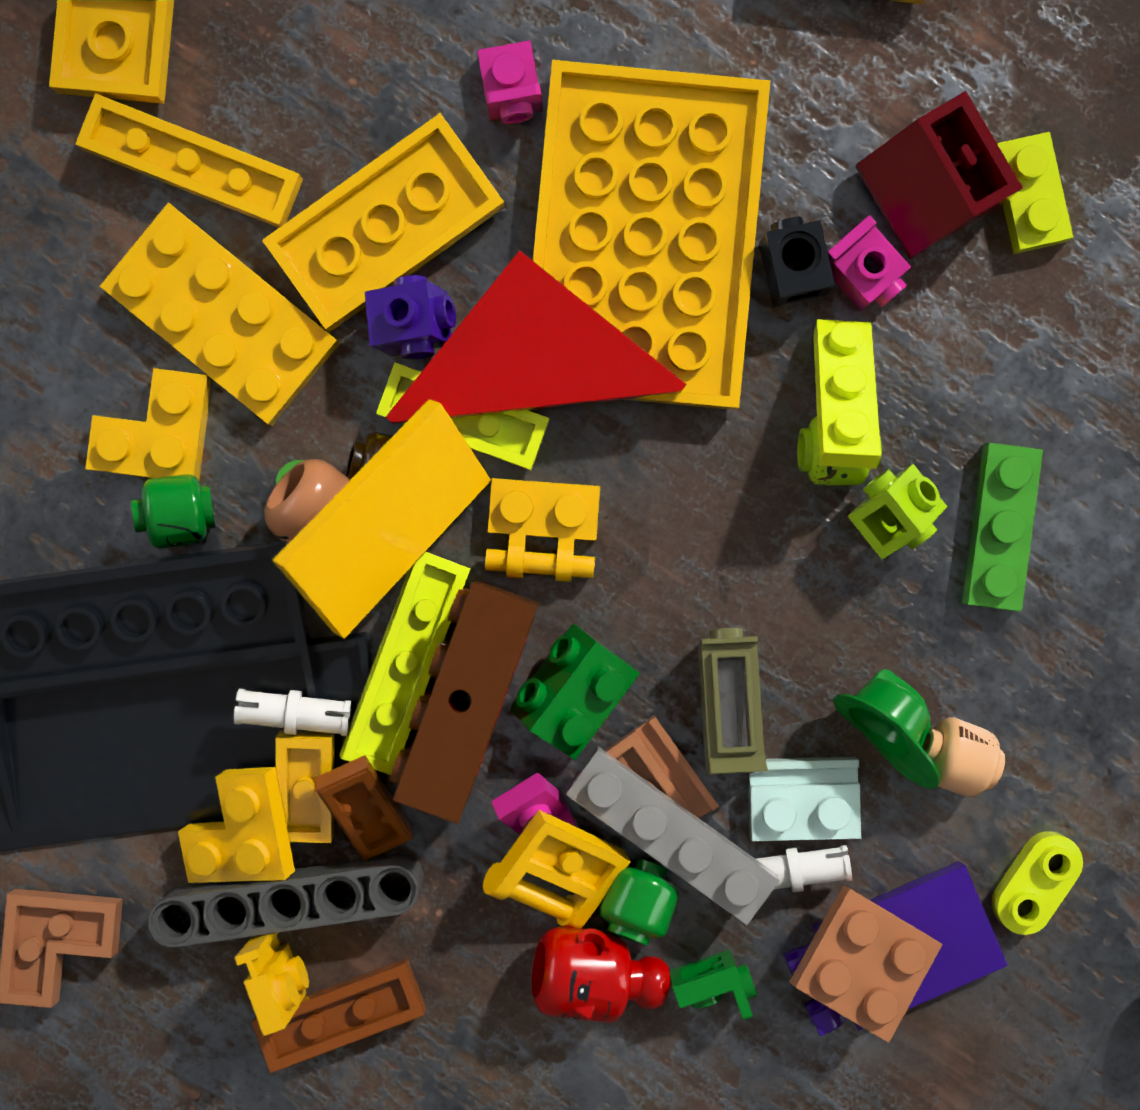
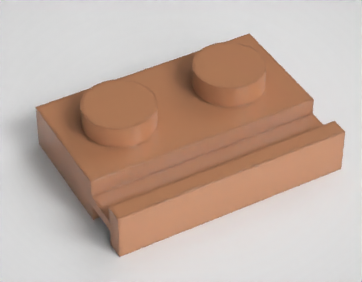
M655 715L604 750L698 818L719 807L716 800Z

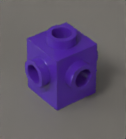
M420 275L403 276L394 280V286L365 291L369 343L371 347L392 356L401 355L403 359H425L434 356V349L442 347L452 335L451 328H454L456 325L454 303L445 290L429 282L426 277Z

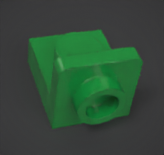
M730 950L670 970L672 987L680 1008L689 1005L693 1008H705L720 1001L723 997L722 994L733 991L742 1019L745 1020L753 1017L748 999L758 996L747 964L736 967Z

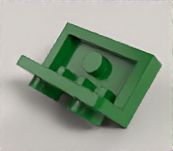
M572 624L566 633L553 643L548 657L534 676L520 687L516 700L510 707V711L529 731L576 760L639 676L640 672L593 639L576 624Z

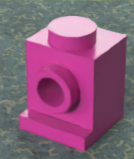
M870 215L828 251L835 283L860 311L873 300L881 308L907 286L900 277L911 268L906 260L875 227L877 222ZM866 256H870L881 269L879 273H870L865 269L863 262Z

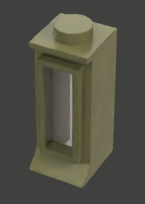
M742 628L711 630L710 639H702L698 644L706 776L727 773L752 774L768 771L764 749L757 649L758 636L743 637Z

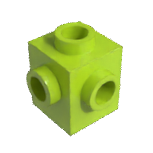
M911 464L897 475H894L890 469H887L863 487L864 492L868 496L848 515V518L879 557L884 559L905 545L912 550L929 539L937 531L933 522L947 508V505L940 498L935 484L927 477H924L914 464Z

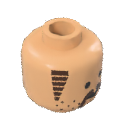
M955 717L941 720L933 729H929L923 749L935 764L940 775L938 787L971 798L980 795L985 790L992 789L998 783L1004 770L1005 755L1000 750V744L993 732Z

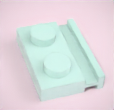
M858 758L766 759L768 771L749 774V837L752 841L861 839Z

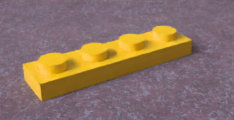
M96 93L75 143L85 152L278 228L287 222L303 181L299 173Z

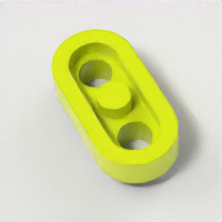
M1052 831L1040 832L1031 837L993 892L991 905L998 921L1010 931L1020 935L1034 934L1043 929L1082 872L1083 857L1078 846L1067 837ZM1061 854L1063 858L1062 866L1056 871H1050L1048 866L1049 860L1052 856ZM1030 899L1032 901L1031 911L1027 915L1019 916V904L1024 900Z

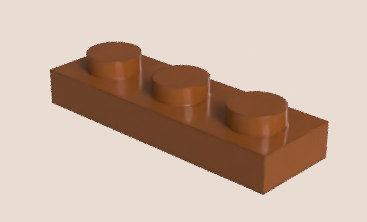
M406 958L305 996L285 1029L263 1036L256 1015L251 1024L270 1073L424 1016L427 1008L409 960Z

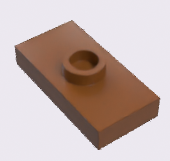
M366 755L314 778L316 792L364 861L414 839L411 825L397 803L393 801V797Z

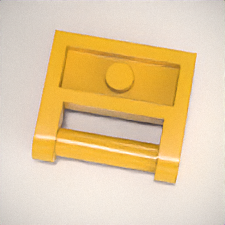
M538 809L501 863L496 862L488 869L483 880V891L486 895L498 900H504L508 897L556 918L557 923L562 927L582 928L606 896L616 876L626 869L631 861L624 849ZM527 872L575 894L563 897L522 878Z

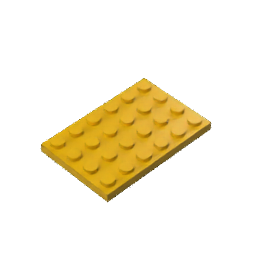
M552 60L533 261L687 384L679 394H661L623 400L727 410L739 409L770 80Z

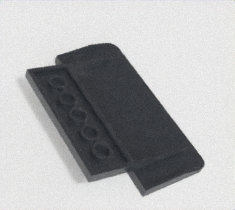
M283 541L0 580V851L186 826L189 823L223 821L215 777L226 769L275 767L276 769V736L279 730H284V728L234 724V709L239 704V702H236L238 690L245 689L246 691L289 695L290 690L302 691V697L336 701L349 700L351 701L350 719H348L350 727L372 668L368 631L349 634L345 639L339 635L310 639L303 597L273 562V559L288 545ZM335 734L334 769L350 762L341 759L339 756L346 736H341V734ZM375 770L385 784L387 774Z

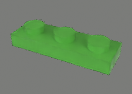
M997 443L983 444L962 604L1022 612L1043 456L1042 449Z

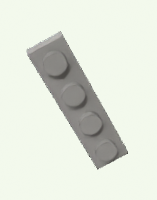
M599 746L566 791V795L746 925L749 924L780 881L776 873Z

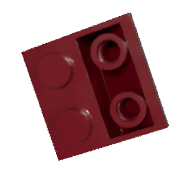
M967 91L918 118L855 165L909 260L1002 206L1023 189Z

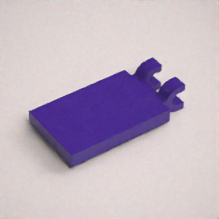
M960 861L870 899V901L943 944L908 1009L1008 966L968 870ZM823 920L812 924L815 934ZM810 943L782 953L792 976ZM816 999L804 1002L810 1020L820 1036L839 1028L848 1019ZM853 1022L858 1031L864 1029L863 1027Z

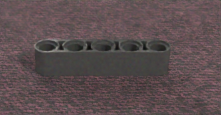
M392 854L372 857L366 861L358 859L297 868L286 880L206 882L183 885L175 888L152 908L148 919V927L151 936L159 944L177 948L394 916L407 912L415 904L424 884V872L415 858L406 854ZM392 872L404 875L409 880L411 891L403 895L391 893L385 887L384 876ZM345 881L354 888L356 900L350 903H342L336 900L330 890L331 882ZM290 889L299 896L301 909L292 911L283 908L278 901L277 890ZM234 897L239 899L244 904L246 917L234 918L230 916L225 910L224 898ZM171 905H179L189 912L191 926H181L173 920L170 913Z

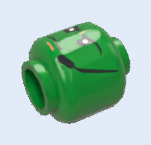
M192 474L148 479L144 482L141 489L142 499L131 500L135 532L147 531L149 542L155 548L163 549L199 544L206 538L207 529L215 528L209 485L201 486L199 480Z

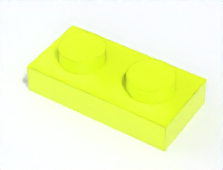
M1050 132L997 143L1023 187L1022 190L1003 204L1013 253L1017 254L1062 244L1073 239Z

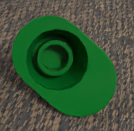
M883 669L875 673L855 696L837 694L834 697V706L842 717L862 732L898 772L923 788L934 789L940 784V775L936 766L923 749L929 729L931 728L930 713L924 699L914 688L890 670Z

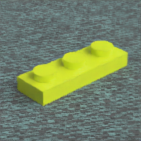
M817 319L813 332L819 466L876 469L881 458L871 322Z
M394 362L376 414L385 418L421 371ZM529 410L504 411L451 418L472 450L530 471L533 468L550 421L548 417Z

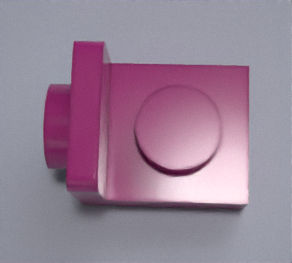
M531 40L477 50L490 121L501 119V122L504 124H516L531 119L535 112L543 111L540 84H538Z
M539 773L534 774L491 801L499 820L519 835H521L538 809L579 828L563 793Z

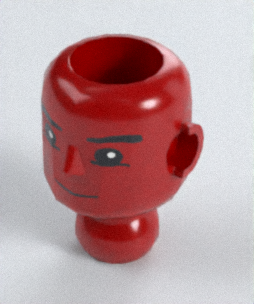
M556 927L546 931L538 942L532 966V998L538 1010L546 1016L597 1023H612L621 1017L628 1001H634L639 1007L651 1010L663 1006L667 1000L670 988V970L667 963L657 956H645L639 960H631L628 946L616 934L596 929Z

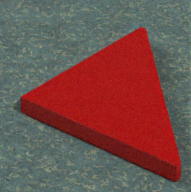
M519 250L385 418L393 424L405 423L429 399L441 403L450 418L504 411L559 407L560 405L587 402L596 403L661 394H679L687 384Z

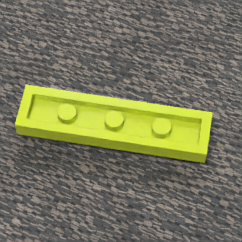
M425 552L408 570L339 756L341 759L353 761L366 755L375 770L391 775L397 756L401 749L404 750L411 731L409 723L419 697L424 696L431 677L428 672L439 643L444 642L451 623L448 621V616L458 590L464 588L470 568Z

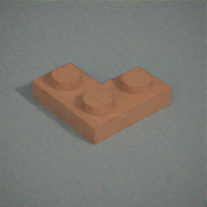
M14 889L7 893L0 963V1003L52 1008L59 1002L64 954L112 958L116 955L119 948L123 898Z

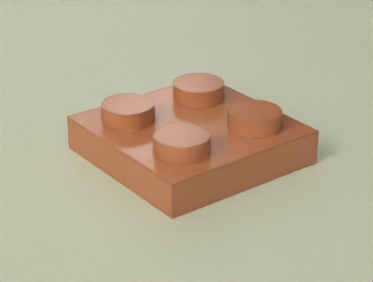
M843 885L789 983L889 1043L943 944Z

